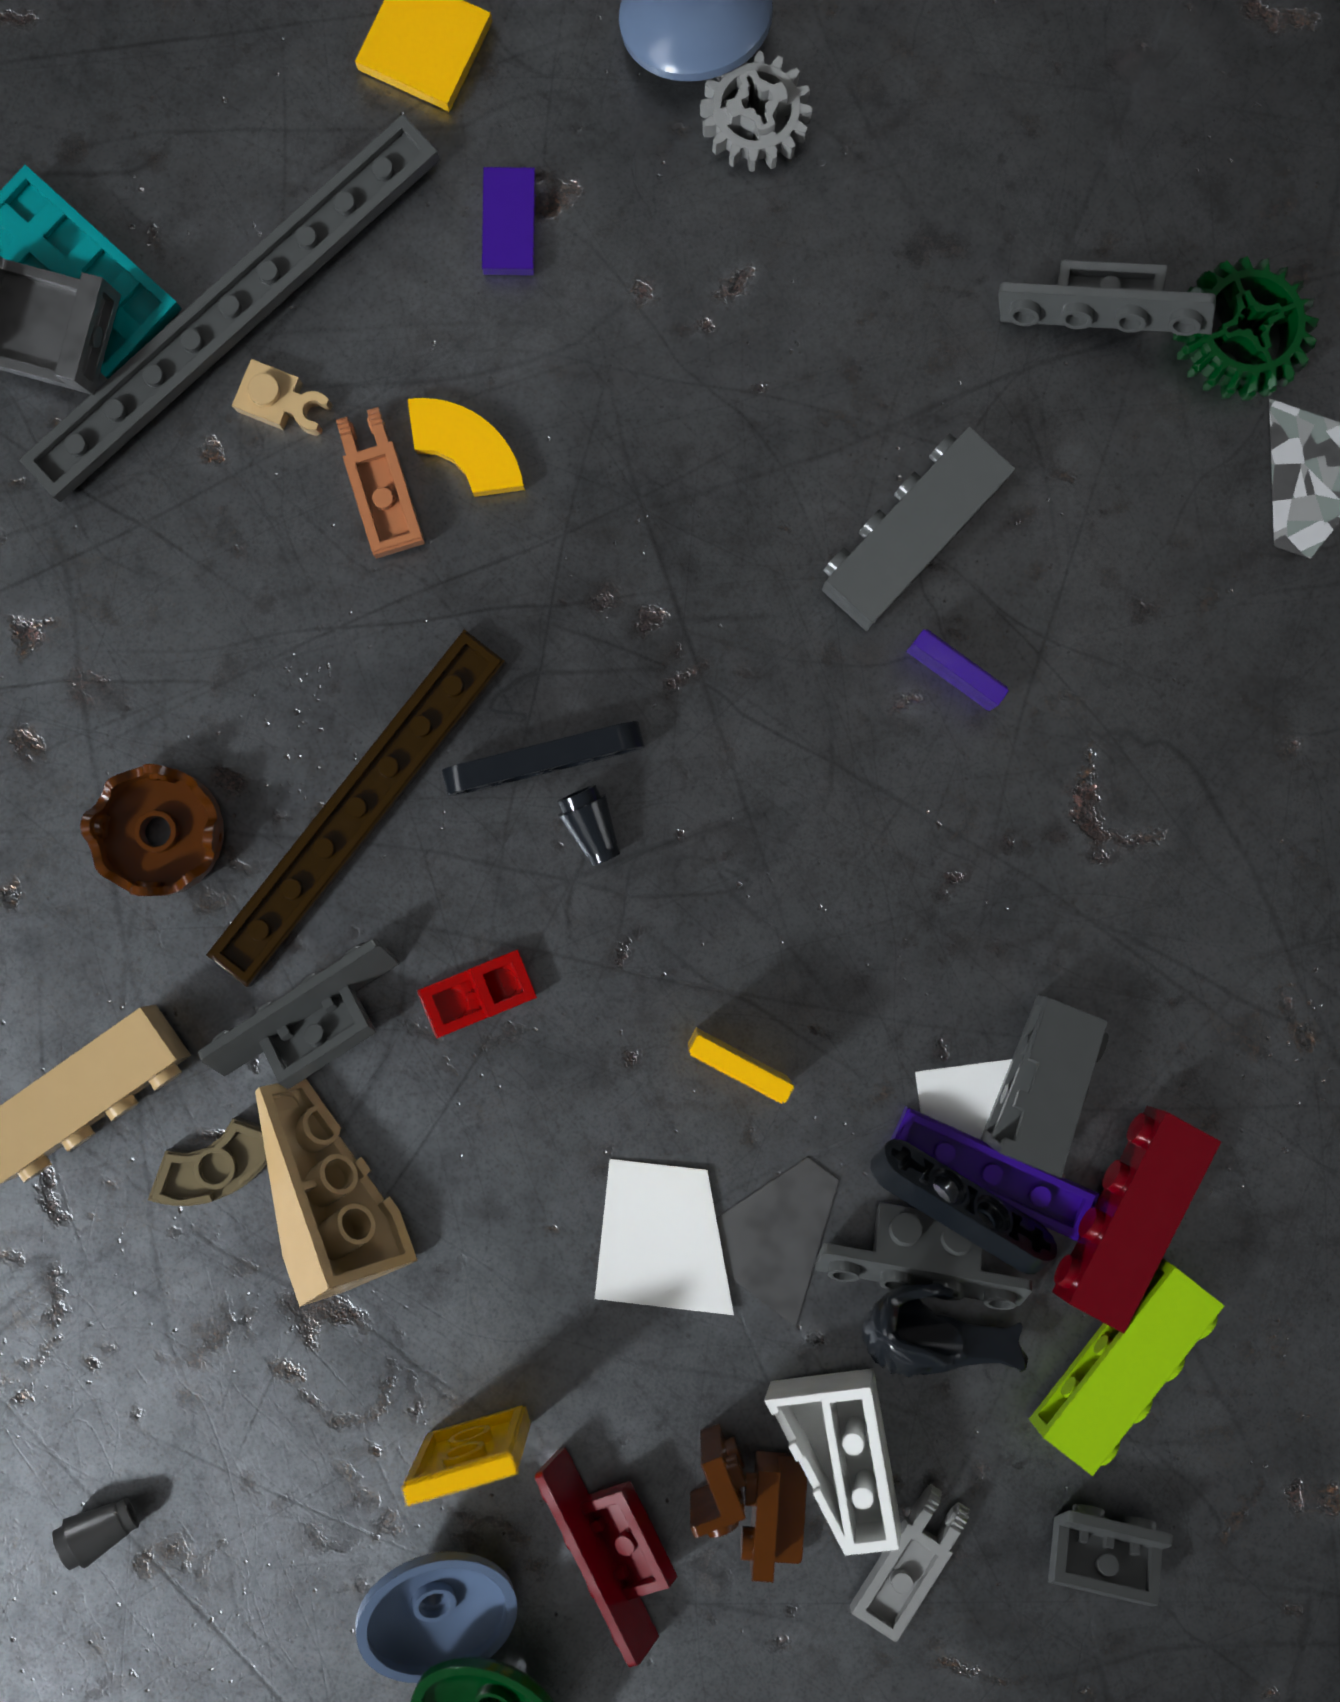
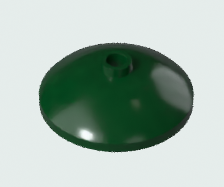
M460 1657L432 1666L420 1677L411 1698V1702H554L549 1693L528 1674L504 1662L484 1657Z

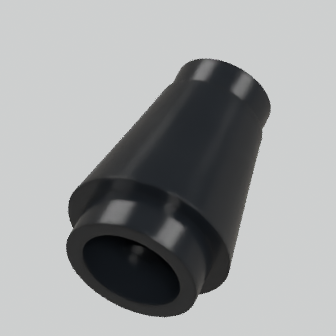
M596 785L580 789L557 801L562 811L558 815L586 857L589 858L592 866L606 862L620 854L606 794L600 795Z

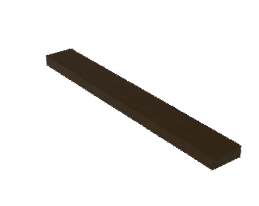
M464 629L206 956L244 986H252L503 669L506 662Z

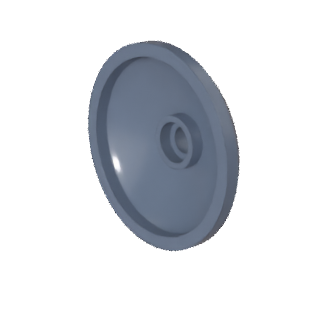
M622 0L619 10L622 39L631 57L647 71L676 81L712 79L738 68L748 61L761 47L769 33L773 17L772 0Z
M455 1551L425 1554L408 1560L388 1572L365 1595L355 1620L357 1646L365 1662L379 1674L401 1682L418 1683L420 1677L429 1668L440 1662L460 1657L490 1658L512 1632L517 1617V1599L513 1584L505 1571L484 1557Z

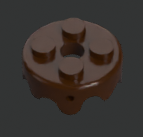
M143 764L140 767L109 778L104 784L103 792L97 803L83 814L80 822L81 834L89 845L97 872L104 878L127 890L129 894L136 896H170L193 887L212 870L220 855L224 839L222 815L219 805L211 792L198 779L189 774L157 764ZM163 817L170 825V837L165 844L155 847L147 840L146 827L152 819Z

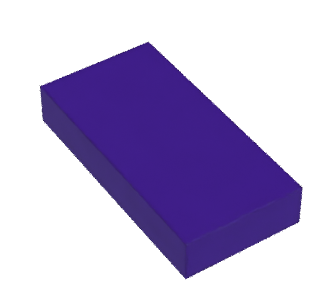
M483 167L482 271L484 275H535V168Z
M923 629L906 650L908 654L987 711H991L999 706L1009 692L1006 685L928 629Z

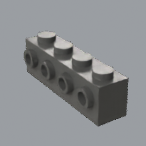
M970 426L958 439L951 433L948 434L929 456L934 462L933 466L922 477L914 471L894 493V496L899 500L894 508L887 515L879 509L858 532L864 540L855 550L850 553L844 547L824 568L823 571L829 578L825 581L822 591L866 632L1015 471L1016 468Z

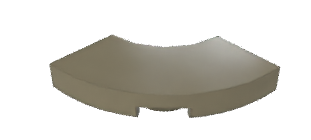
M237 1116L232 1118L223 1135L208 1147L192 1151L174 1148L166 1150L148 1200L172 1206L200 1205L230 1195L244 1187L267 1166L261 1125Z

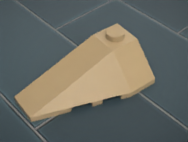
M305 1078L290 1089H286L279 1083L262 1086L255 1090L282 1257L299 1307L346 1292L416 1262L418 1259L400 1210L390 1196L386 1199L383 1198L367 1175L371 1171L362 1157L356 1160L339 1136L341 1127Z

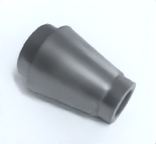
M128 1498L63 1519L62 1526L55 1529L52 1533L56 1552L68 1570H72L79 1565L82 1568H87L130 1534L131 1531L138 1528L139 1519Z

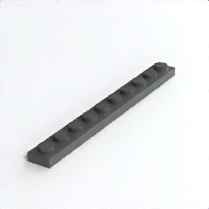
M403 114L399 116L98 387L94 395L88 396L18 460L53 498L59 502L64 500L440 161L438 151Z

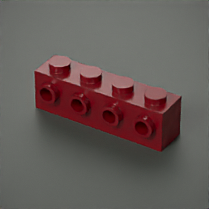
M1146 1106L1144 1112L1138 1114L1131 1122L1126 1136L1128 1143L1120 1159L1115 1160L1108 1167L1102 1183L1104 1190L1096 1206L1091 1207L1084 1214L1078 1229L1080 1237L1071 1255H1066L1058 1264L1054 1275V1282L1056 1284L1052 1290V1293L1068 1304L1122 1333H1125L1221 1144L1220 1140L1169 1112L1151 1106Z

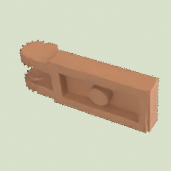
M379 407L367 410V421L372 434H374L377 446L360 451L357 443V433L349 418L346 416L337 419L336 423L346 453L342 457L372 553L378 559L423 545L425 540L396 447L390 441Z

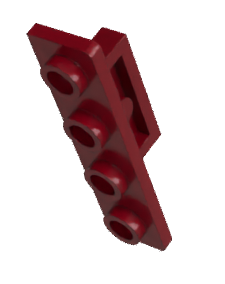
M566 1447L559 1449L535 1473V1480L539 1486L540 1494L548 1504L563 1535L565 1545L571 1551L587 1583L588 1591L596 1601L611 1632L613 1642L619 1648L627 1666L634 1667L640 1665L659 1638V1634L640 1597L670 1588L678 1576L631 1481L589 1494Z

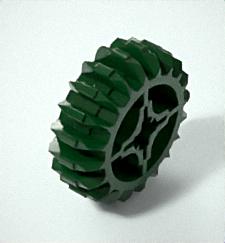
M1248 255L1240 258L1234 267L1226 260L1218 264L1214 269V273L1209 270L1202 273L1196 280V286H1191L1186 291L1215 294L1216 300L1219 299L1222 310L1219 312L1222 325L1212 335L1194 334L1180 336L1173 333L1172 340L1186 344L1178 351L1177 360L1191 359L1193 365L1187 371V377H1195L1199 373L1206 377V380L1203 382V391H1210L1216 384L1221 385L1222 399H1229L1236 390H1238L1242 402L1251 400L1257 392L1262 397H1267L1277 390V385L1279 387L1287 386L1294 380L1295 372H1300L1307 365L1309 358L1305 353H1309L1317 342V339L1309 333L1318 326L1319 319L1305 313L1313 307L1315 298L1301 299L1298 293L1303 288L1304 280L1290 285L1285 280L1288 275V266L1280 268L1274 274L1270 272L1269 258L1260 260L1255 268H1253ZM1236 326H1238V330L1232 331ZM1278 326L1280 333L1279 349L1275 359L1272 361L1268 351L1272 347L1269 332ZM1259 327L1254 333L1251 331L1252 329ZM1225 353L1231 354L1237 361L1228 357Z

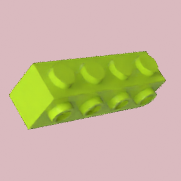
M1162 1258L1125 1333L1103 1323L1030 1416L1029 1421L1045 1440L1093 1476L1100 1466L1107 1465L1113 1460L1119 1450L1121 1439L1131 1426L1139 1423L1147 1416L1153 1404L1152 1399L1165 1382L1173 1380L1181 1372L1185 1364V1357L1196 1342L1207 1337L1213 1331L1218 1321V1314L1224 1308V1305L1178 1268Z

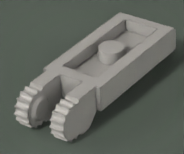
M932 1484L924 1488L921 1496L913 1505L909 1518L905 1516L902 1521L899 1550L883 1551L849 1605L851 1614L894 1642L899 1640L952 1556L951 1548L961 1534L962 1529H964L970 1514L969 1508L959 1502L955 1503L941 1522L937 1536L925 1530L924 1528L937 1510L942 1496V1491Z

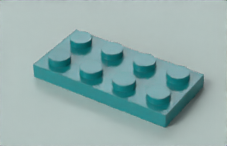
M24 165L0 190V256L2 258L77 279L81 278L82 272L102 277L121 294L100 371L107 379L110 378L160 333L182 308L168 293L27 165Z

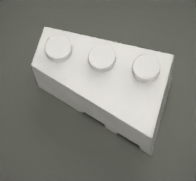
M874 1368L771 1381L764 1401L771 1415H775L789 1442L788 1447L795 1461H799L813 1488V1495L845 1556L899 1550L901 1521Z

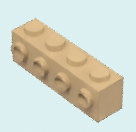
M156 1004L138 1008L0 1105V1184L16 1177H20L23 1183L31 1180L52 1165L48 1156L62 1146H64L67 1152L80 1146L95 1135L91 1126L106 1115L110 1121H114L139 1103L134 1095L151 1085L154 1091H156L182 1073L177 1065L190 1057L191 1054Z

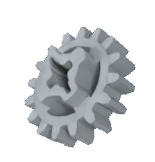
M757 51L754 63L745 62L731 72L718 76V82L707 79L705 83V96L707 98L702 99L700 103V116L706 118L703 121L702 133L704 137L715 136L712 146V152L715 155L722 153L726 149L730 151L729 165L732 167L739 162L740 158L748 159L749 171L754 172L758 160L765 159L770 169L776 168L778 153L791 159L795 152L796 145L794 141L804 143L806 140L808 127L805 124L810 123L812 116V106L806 104L809 100L810 88L809 86L796 87L800 71L796 67L784 73L782 71L783 57L779 55L770 65L764 63L763 51ZM736 89L737 94L735 98L726 100V107L722 108L727 96ZM748 100L752 108H748ZM760 115H764L763 122L761 120ZM790 115L786 126L776 134L775 126L784 123L785 116Z

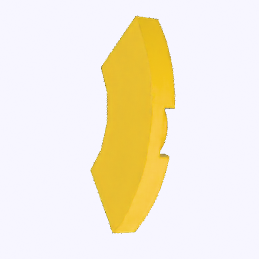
M434 398L408 399L414 450L417 454L438 455L454 463L467 477L474 497L525 490L523 477L511 448L502 435L483 417L461 405Z

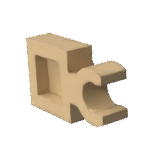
M251 359L232 407L236 412L281 430L285 429L288 419L291 417L296 420L306 433L321 435L323 429L318 423L308 420L307 413L315 406L331 411L333 405L324 394L317 391L299 394L303 385L299 377Z

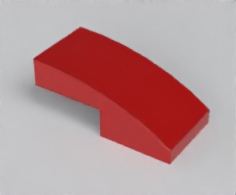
M518 949L417 990L436 1039L537 998Z

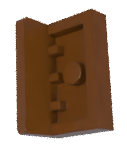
M720 1423L700 1431L701 1466L708 1485L690 1492V1528L694 1538H699L706 1534L710 1538L724 1536L735 1530L739 1525V1521L746 1519L743 1487L747 1486L743 1472L745 1463L735 1437L726 1439Z
M756 1451L754 1472L745 1473L747 1486L744 1487L745 1506H752L751 1526H742L740 1557L741 1560L750 1561L752 1581L774 1583L775 1562L791 1564L802 1562L807 1476L799 1461H795L792 1453Z

